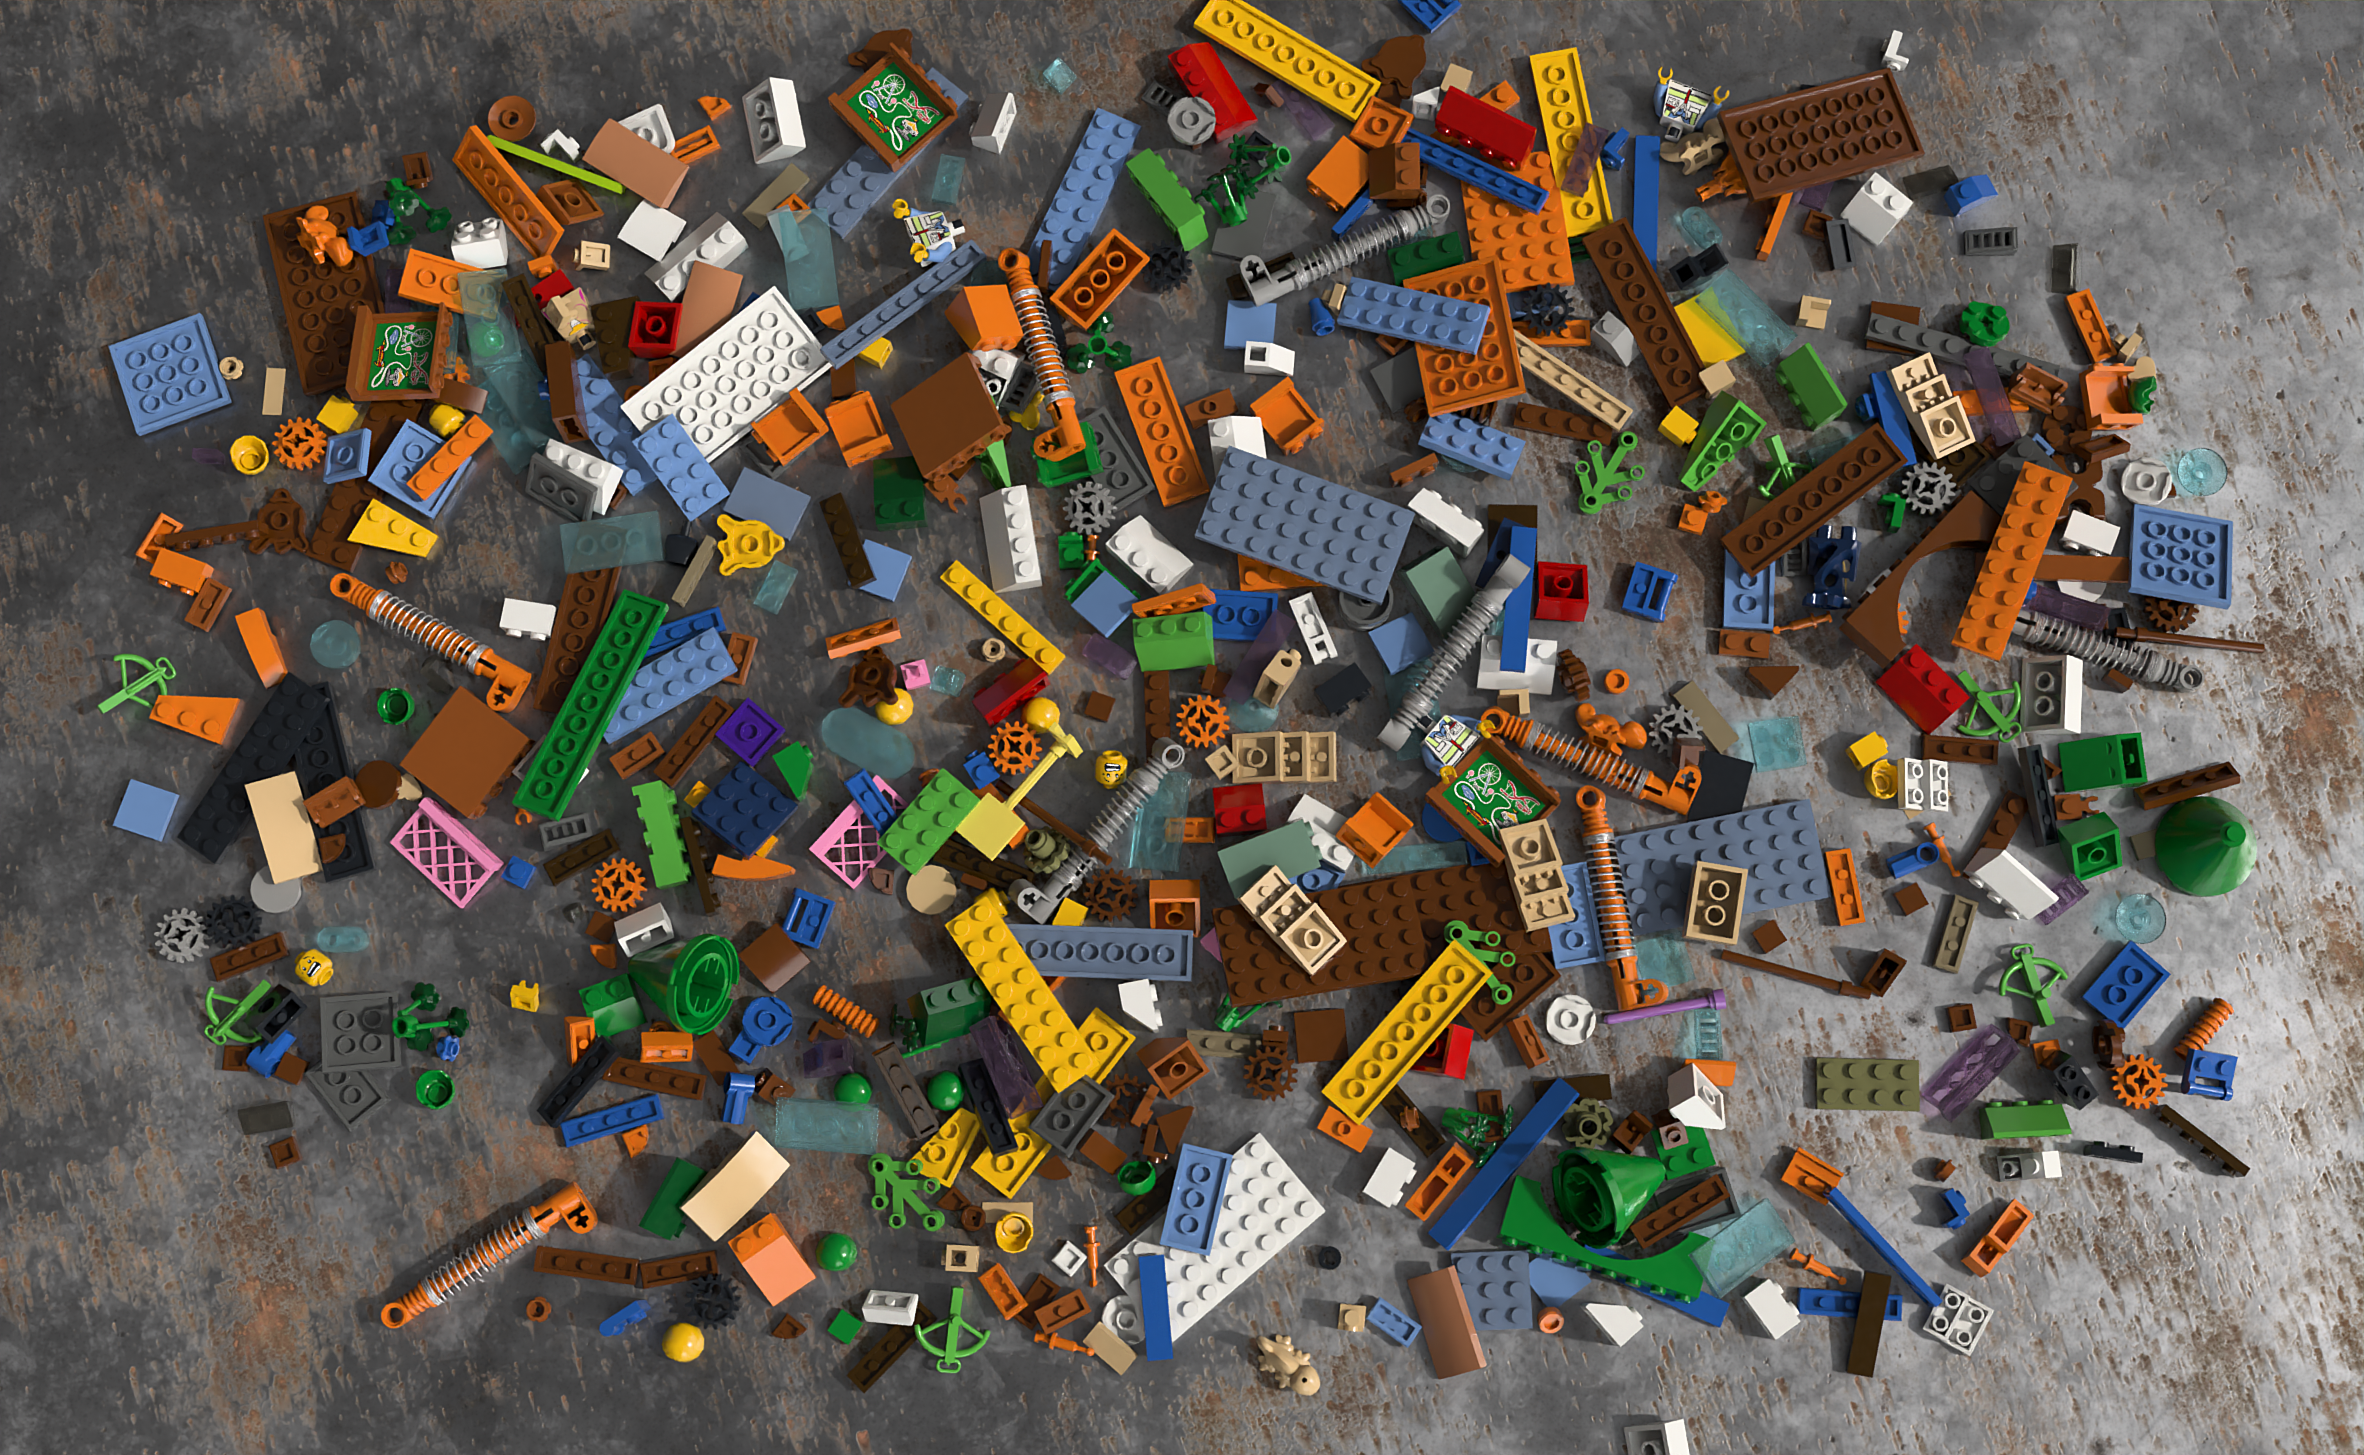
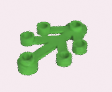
M1625 431L1620 434L1617 440L1618 448L1606 468H1604L1601 457L1602 444L1597 440L1589 442L1587 453L1591 456L1597 478V483L1593 489L1588 477L1589 464L1586 461L1576 463L1574 472L1579 477L1583 492L1578 499V506L1585 514H1595L1600 511L1603 504L1616 501L1626 502L1632 496V489L1626 485L1621 486L1616 492L1602 494L1606 486L1631 480L1640 481L1643 478L1645 470L1640 465H1634L1628 471L1614 474L1625 454L1632 452L1638 443L1637 436L1633 432ZM1630 437L1632 439V443L1626 444L1624 442V438ZM1596 445L1599 451H1591L1590 446ZM1583 465L1586 467V471L1580 472L1577 467ZM1639 470L1641 472V476H1634L1632 471ZM1626 490L1629 496L1622 497L1620 491ZM1593 498L1595 504H1587L1586 499Z
M1453 920L1445 926L1444 937L1446 941L1451 943L1454 939L1457 940L1487 968L1488 966L1484 961L1498 962L1506 967H1510L1515 963V956L1510 951L1500 953L1474 949L1468 941H1484L1489 946H1496L1500 942V935L1497 932L1469 930L1467 925L1459 920ZM1456 928L1461 930V936L1458 938H1454L1452 935L1453 930ZM1490 934H1495L1497 937L1494 943L1488 942ZM1506 954H1510L1512 957L1511 962L1508 964L1503 962V957ZM1492 974L1486 981L1492 989L1491 998L1497 1004L1508 1003L1512 997L1511 989L1505 984H1500L1494 974ZM1500 990L1506 991L1504 999H1499L1497 996Z
M876 1153L869 1159L868 1169L875 1177L876 1196L872 1198L873 1208L882 1210L888 1206L889 1199L886 1196V1180L893 1186V1214L889 1218L891 1227L898 1229L906 1223L904 1199L923 1218V1225L928 1231H937L943 1227L945 1223L943 1213L936 1209L930 1210L912 1191L925 1190V1192L933 1194L940 1189V1181L935 1177L927 1180L900 1179L894 1172L907 1171L910 1175H917L923 1169V1164L919 1159L892 1161L890 1156L885 1153ZM877 1162L883 1164V1170L877 1168ZM912 1163H916V1164H917V1166H918V1170H917V1171H913V1170L911 1169V1164H912ZM929 1181H932V1182L935 1183V1189H934V1190H932V1189L929 1188V1186H928ZM878 1197L883 1199V1206L878 1205ZM895 1216L900 1217L901 1224L895 1223ZM929 1217L935 1219V1226L929 1224Z

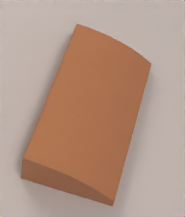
M609 118L582 158L585 162L653 204L666 209L671 204L690 167L612 118Z
M694 260L682 299L683 309L676 350L670 353V355L683 358L729 322L743 275Z
M1455 1265L1408 1279V1286L1438 1379L1456 1376L1487 1366Z

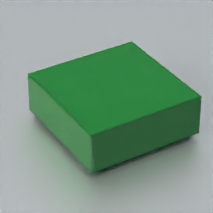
M841 1309L827 1331L847 1345H850L864 1323L844 1309Z

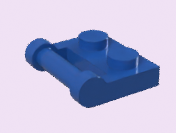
M1398 0L1430 34L1451 15L1457 13L1462 6L1458 0H1440L1446 6L1443 10L1434 0Z
M1636 562L1621 609L1649 618L1655 622L1664 623L1666 605L1673 584L1677 582L1678 575ZM1657 578L1664 582L1655 610L1648 608Z
M794 887L792 892L794 896L782 928L793 941L819 949L836 902ZM802 900H808L797 933L792 932L791 928Z
M2189 1048L2181 1081V1092L2186 1095H2193L2195 1093L2218 1097V1099L2223 1101H2230L2233 1097L2232 1082L2238 1057L2230 1054ZM2200 1076L2220 1080L2219 1086L2197 1084L2195 1078Z
M636 1300L603 1321L599 1326V1331L603 1336L620 1335L624 1332L625 1325L636 1324L646 1318L645 1312L650 1310L651 1307L646 1300Z

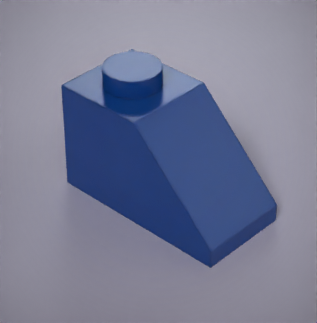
M1987 174L1971 176L1949 187L1943 198L1954 217H1957L1997 197L1998 193Z

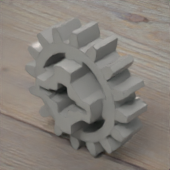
M1926 462L1922 463L1921 469L1916 465L1913 466L1912 471L1914 474L1907 472L1905 477L1908 481L1904 480L1901 482V486L1906 489L1902 490L1900 495L1907 496L1906 504H1912L1911 512L1916 508L1919 509V516H1922L1925 511H1928L1929 516H1933L1935 509L1942 513L1944 511L1942 505L1949 507L1951 504L1947 498H1953L1956 494L1950 491V489L1956 486V483H1949V479L1953 475H1945V467H1942L1940 470L1936 469L1937 464L1935 462L1930 468ZM1927 474H1932L1938 478L1928 477ZM1915 479L1917 489L1912 493V483ZM1936 485L1931 492L1921 493L1925 486L1932 487ZM1944 486V495L1940 499L1939 490ZM1919 500L1926 501L1929 505L1922 504Z
M1087 481L1086 487L1079 483L1077 484V491L1074 489L1069 490L1072 497H1065L1064 499L1069 503L1068 506L1063 507V510L1069 512L1064 518L1068 521L1072 520L1070 527L1073 529L1078 527V533L1084 534L1086 531L1087 535H1093L1094 530L1097 533H1102V526L1110 527L1108 519H1115V516L1111 514V511L1117 509L1116 506L1111 505L1115 497L1107 496L1110 490L1108 488L1102 489V484L1100 483L1093 485V482ZM1089 492L1096 493L1095 495L1092 494L1089 498L1084 495ZM1086 503L1092 504L1090 508H1091V510H1092L1093 513H1089V512H1088V511H1089V507H1088V505H1087ZM1090 519L1096 522L1090 525L1084 524L1085 522H1088Z
M1671 704L1670 711L1662 707L1661 716L1658 714L1653 715L1657 722L1649 723V727L1654 729V731L1648 733V737L1655 738L1651 745L1652 747L1659 745V754L1667 751V758L1671 757L1674 737H1672V732L1668 729H1673L1674 726H1678L1679 731L1682 732L1676 738H1698L1700 741L1702 740V736L1698 735L1697 732L1702 731L1703 726L1696 725L1700 718L1691 717L1692 709L1686 713L1684 712V705H1681L1679 710H1675L1674 704ZM1675 715L1673 721L1661 723L1665 718ZM1684 718L1690 723L1692 731L1684 725ZM1659 733L1665 735L1668 740L1667 745L1662 742Z
M182 908L181 913L178 910H172V917L165 914L163 917L166 922L164 924L157 923L161 931L154 933L155 936L160 937V940L155 945L163 947L159 953L162 955L168 954V960L174 961L176 959L179 963H184L185 958L187 961L193 962V955L202 957L203 954L200 950L202 948H209L205 940L212 939V936L206 934L210 927L203 925L206 918L203 916L198 917L199 912L194 910L189 912V909ZM185 919L192 921L195 926H188ZM177 945L181 952L175 951L171 946Z

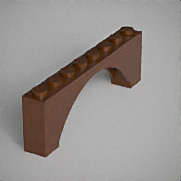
M1972 490L1965 497L1960 494L1950 504L1953 509L1950 512L1944 510L1935 520L1938 525L1934 529L1929 526L1919 536L1923 539L1921 543L1917 545L1914 542L1904 552L1907 557L1903 561L1898 558L1890 566L1889 570L1892 573L1888 577L1882 575L1873 584L1876 589L1872 593L1866 591L1857 601L1860 606L1856 610L1851 607L1841 617L1845 622L1839 629L1882 669L1907 645L1902 641L1900 634L1898 600L1903 581L1911 567L1926 556L1943 550L1973 548L1989 551L2002 517Z

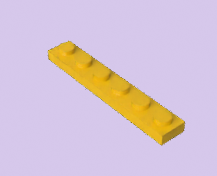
M958 560L940 577L946 585L1027 657H1032L1048 675L1066 658L1063 653Z

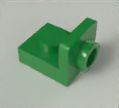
M1895 493L1882 494L1877 501V505L1891 508L1886 511L1884 523L1888 524L1887 532L1897 533L1901 528L1906 499L1900 498V495Z
M1065 532L1063 536H1058L1059 569L1079 570L1084 565L1083 536L1078 535L1077 532Z

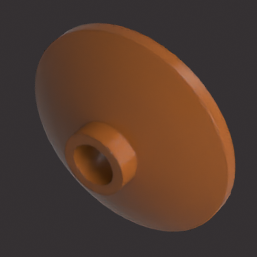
M506 96L499 99L493 104L488 114V124L492 133L496 137L509 142L519 141L527 137L532 132L536 123V114L533 106L520 96ZM513 119H517V120H518V122H517L516 124H514V125H511V124H510V122H511Z

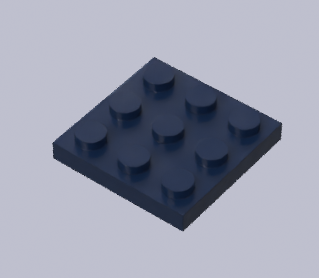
M740 761L691 811V815L749 860L798 809V804L743 761Z

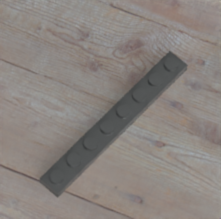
M1876 313L1869 315L1864 338L1919 354L1930 352L1933 358L2010 379L2011 374L2026 362L2058 377L2060 365L1993 346H1980L1965 338Z

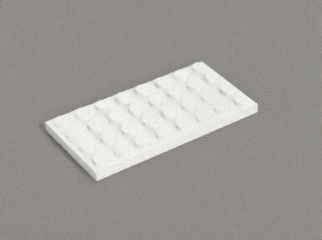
M773 286L620 407L642 434L673 413L706 461L710 463L751 431L753 428L750 423L761 421L790 398V391L794 388H797L799 391L803 390L831 368L832 365L820 352V348L823 346L776 287Z
M1258 1133L1233 1155L1210 1256L1161 1245L1160 1240L1167 1215L1166 1212L1104 1266L1143 1312L1138 1257L1164 1254L1173 1343L1321 1216L1325 1210L1261 1133Z

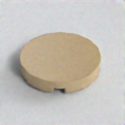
M935 865L924 866L916 876L912 874L908 879L906 887L907 898L912 907L922 914H941L948 910L955 901L956 883L951 874L944 868Z

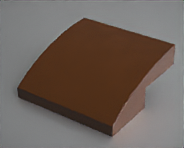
M779 923L773 924L738 954L746 966L772 994L777 992L812 962L800 946L793 942Z

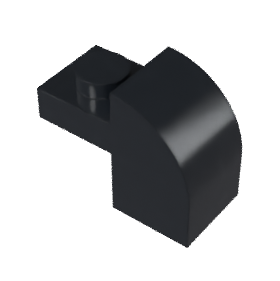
M1714 243L1697 256H1688L1668 270L1680 290L1687 291L1711 280L1713 275L1730 265L1720 246Z

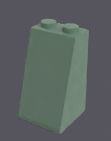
M1436 546L1397 570L1396 573L1444 644L1443 639L1447 640L1449 637L1447 632L1452 633L1454 630L1452 626L1456 627L1459 624L1457 619L1462 620L1464 616L1461 613H1467L1468 609L1466 606H1472L1471 600L1476 593L1448 546Z
M1303 817L1218 846L1217 853L1235 899L1244 893L1272 865H1276L1287 879L1321 867L1319 860H1322L1323 856L1319 846H1313L1310 837L1314 836V832L1309 821L1304 823Z

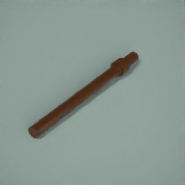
M2115 627L2114 637L2133 639L2134 642L2145 643L2147 640L2261 654L2265 649V645L2262 643L2148 631L2147 628L2135 627L2134 629Z
M1002 779L995 786L1008 797L1015 790ZM1026 796L1018 803L1082 848V852L1087 856L1095 857L1106 866L1112 862V857L1099 849L1097 843L1091 839H1085Z
M1723 949L1721 959L1835 990L1840 995L1847 997L1853 995L1867 1000L1871 997L1872 990L1855 986L1850 981L1842 979L1840 982Z

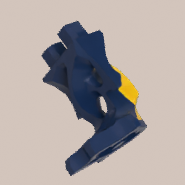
M1823 525L1817 529L1816 537H1810L1808 574L1814 576L1815 590L1813 593H1807V596L1802 600V606L1827 610H1846L1852 607L1851 600L1846 597L1847 579L1850 582H1855L1857 577V565L1862 545L1857 540V528L1842 526L1841 537L1836 539L1832 538L1833 526ZM1820 557L1825 559V564L1821 568L1817 566V561ZM1844 560H1848L1850 563V568L1847 572ZM1830 574L1834 575L1835 582L1830 586H1826V577Z

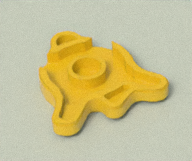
M721 514L717 518V525L727 534V539L721 540L717 544L724 557L719 566V571L724 576H729L740 568H760L770 562L774 555L784 548V538L777 535L764 522L758 520L736 521L725 514Z

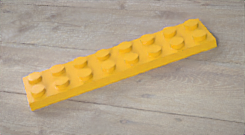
M1210 0L1194 22L1193 28L1353 123L1357 122L1371 96H1374L1381 86L1380 81L1243 0Z
M1577 47L1530 55L1529 64L1547 150L1549 151L1556 185L1560 188L1567 237L1570 239L1594 233L1613 223V217Z
M987 896L945 924L1057 1093H1060L1100 1065V1062Z
M1454 939L1321 1092L1354 1122L1360 1125L1489 979L1493 972Z
M1095 1007L1078 1029L1100 1062L1098 1067L1086 1075L1098 1084H1101L1136 1039L1135 1036L1097 1007ZM1045 1073L1008 1119L1019 1147L1018 1150L993 1158L989 1146H987L971 1166L975 1172L1009 1199L1013 1198L1052 1147L1050 1143L1028 1128L1055 1092V1088Z

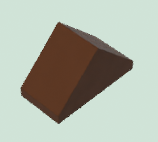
M1799 666L1748 667L1745 671V677L1772 700L1799 671Z
M1886 948L1877 951L1860 986L1872 990L1876 995L1883 997L1906 965L1907 960Z
M1190 1105L1156 1118L1168 1152L1172 1155L1175 1154L1195 1109Z

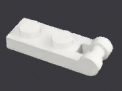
M1312 592L1290 600V608L1314 665L1322 663L1321 660L1330 657L1332 659L1337 657V651ZM1324 642L1326 648L1317 651L1315 644Z

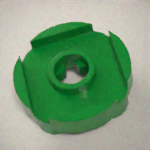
M1972 301L1959 319V328L1963 334L1966 332L1971 337L1969 339L1971 342L1980 346L1991 347L2005 339L2010 329V323L2006 317L2007 312L2002 306Z

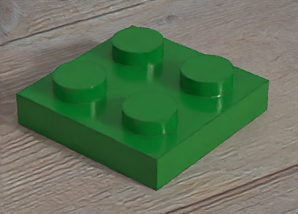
M1685 1126L1689 1140L1688 1143L1668 1150L1664 1149L1658 1131H1650L1659 1160L1663 1163L1666 1170V1180H1671L1716 1164L1704 1128Z

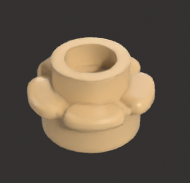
M226 357L219 365L222 376L227 380L239 378L242 375L241 370L244 368L242 361L237 360L236 357Z
M989 638L982 645L981 653L987 661L995 662L1004 657L1005 645L1001 640ZM992 648H995L996 651H995V652H991V649H992Z

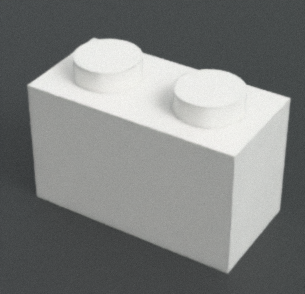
M2072 510L2064 522L2057 543L2063 544V547L2069 551H2081L2086 553L2087 556H2110L2120 527Z
M505 598L499 627L508 636L520 638L521 634L530 635V639L545 641V638L551 639L558 609L553 605Z
M661 902L614 922L618 941L628 958L674 938L671 921Z
M1389 1147L1362 1192L1387 1208L1391 1204L1396 1206L1403 1195L1400 1189L1404 1182L1409 1184L1416 1173V1170L1413 1169L1416 1163Z
M1765 1278L1740 1297L1769 1337L1776 1340L1801 1321L1797 1317L1799 1315L1797 1308L1791 1301L1787 1303L1781 1294L1784 1291L1775 1280L1771 1282L1770 1279Z

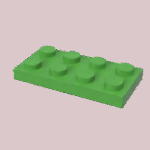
M942 767L877 841V844L916 876L981 800Z

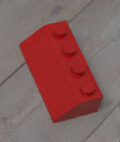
M1210 42L1188 44L1168 55V67L1188 98L1200 97L1207 101L1214 109L1216 124L1211 136L1216 144L1221 143L1258 121Z
M1451 85L1435 119V128L1441 135L1445 137L1451 136L1457 139L1463 146L1467 148L1473 147L1479 150L1483 156L1501 161L1509 169L1515 168L1520 171L1534 147L1537 128Z

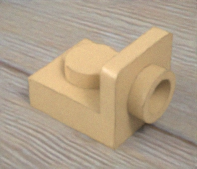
M581 241L572 252V262L575 263V270L580 271L585 267L607 271L610 262V245Z

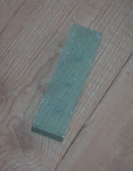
M1465 841L1394 847L1373 869L1366 864L1367 875L1433 870L1467 864Z

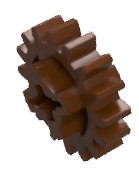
M2149 596L2143 600V603L2148 605V607L2142 611L2143 613L2150 614L2146 621L2150 622L2153 620L2155 622L2153 628L2157 629L2159 626H2162V631L2165 633L2170 628L2174 634L2179 632V629L2184 631L2189 627L2188 623L2192 624L2196 621L2192 615H2196L2200 611L2194 608L2197 604L2165 598H2161V601L2156 603L2157 597ZM2186 610L2185 616L2180 620L2182 617L2181 612Z
M1569 648L1558 652L1557 661L1559 666L1556 667V671L1563 689L1568 694L1571 693L1578 703L1589 699L1590 690L1588 685L1591 684V680L1584 662H1581L1579 657L1576 658Z
M1110 868L1109 874H1106L1102 869L1100 870L1101 876L1099 878L1092 875L1093 884L1086 883V887L1090 889V892L1084 893V897L1090 898V901L1085 903L1086 907L1093 906L1091 914L1099 913L1100 921L1108 917L1109 923H1112L1113 917H1117L1121 922L1122 914L1125 913L1127 916H1130L1131 913L1128 909L1130 907H1137L1132 902L1133 899L1139 898L1138 894L1132 892L1137 888V885L1129 884L1132 877L1129 875L1124 878L1123 870L1115 874L1114 869ZM1110 879L1118 880L1124 885L1116 886L1111 883ZM1102 883L1103 888L1100 894L1095 896L1098 885ZM1108 890H1112L1113 893L1118 892L1115 895L1116 900L1111 901L1109 898H1104L1108 895ZM1128 895L1126 904L1121 908L1120 902L1122 898ZM1099 906H1109L1113 912L1104 911Z
M1266 1046L1264 1053L1256 1049L1257 1057L1248 1056L1252 1062L1251 1065L1244 1064V1068L1249 1070V1073L1244 1074L1243 1078L1250 1079L1246 1087H1254L1253 1096L1261 1093L1263 1101H1265L1267 1095L1271 1096L1272 1101H1275L1278 1094L1285 1098V1090L1293 1091L1290 1083H1297V1079L1292 1077V1074L1297 1073L1298 1069L1291 1068L1295 1060H1287L1288 1052L1285 1051L1283 1054H1280L1278 1046H1276L1274 1052L1270 1051L1269 1046ZM1267 1057H1276L1282 1062L1272 1063L1269 1062ZM1259 1062L1261 1065L1260 1074L1254 1077L1253 1071L1255 1065ZM1268 1067L1271 1070H1277L1273 1080L1270 1077H1264ZM1287 1070L1288 1076L1285 1083L1282 1085L1280 1082L1281 1074ZM1269 1084L1272 1085L1274 1090H1265L1259 1085Z
M1125 1073L1124 1079H1120L1116 1074L1115 1082L1112 1083L1110 1080H1106L1108 1085L1106 1090L1111 1092L1113 1088H1116L1117 1092L1114 1099L1105 1109L1106 1114L1103 1117L1104 1120L1112 1118L1111 1126L1114 1127L1117 1122H1120L1121 1129L1125 1128L1126 1123H1129L1132 1128L1135 1127L1134 1124L1130 1123L1134 1116L1133 1108L1137 1102L1143 1100L1147 1092L1143 1091V1088L1146 1086L1145 1082L1137 1084L1138 1076L1129 1080L1128 1073ZM1124 1084L1134 1086L1138 1092L1131 1093L1127 1091ZM1120 1090L1123 1091L1127 1098L1131 1097L1132 1101L1128 1102V1113L1123 1105H1118V1101L1121 1100ZM1118 1109L1124 1113L1125 1118H1119L1111 1111Z

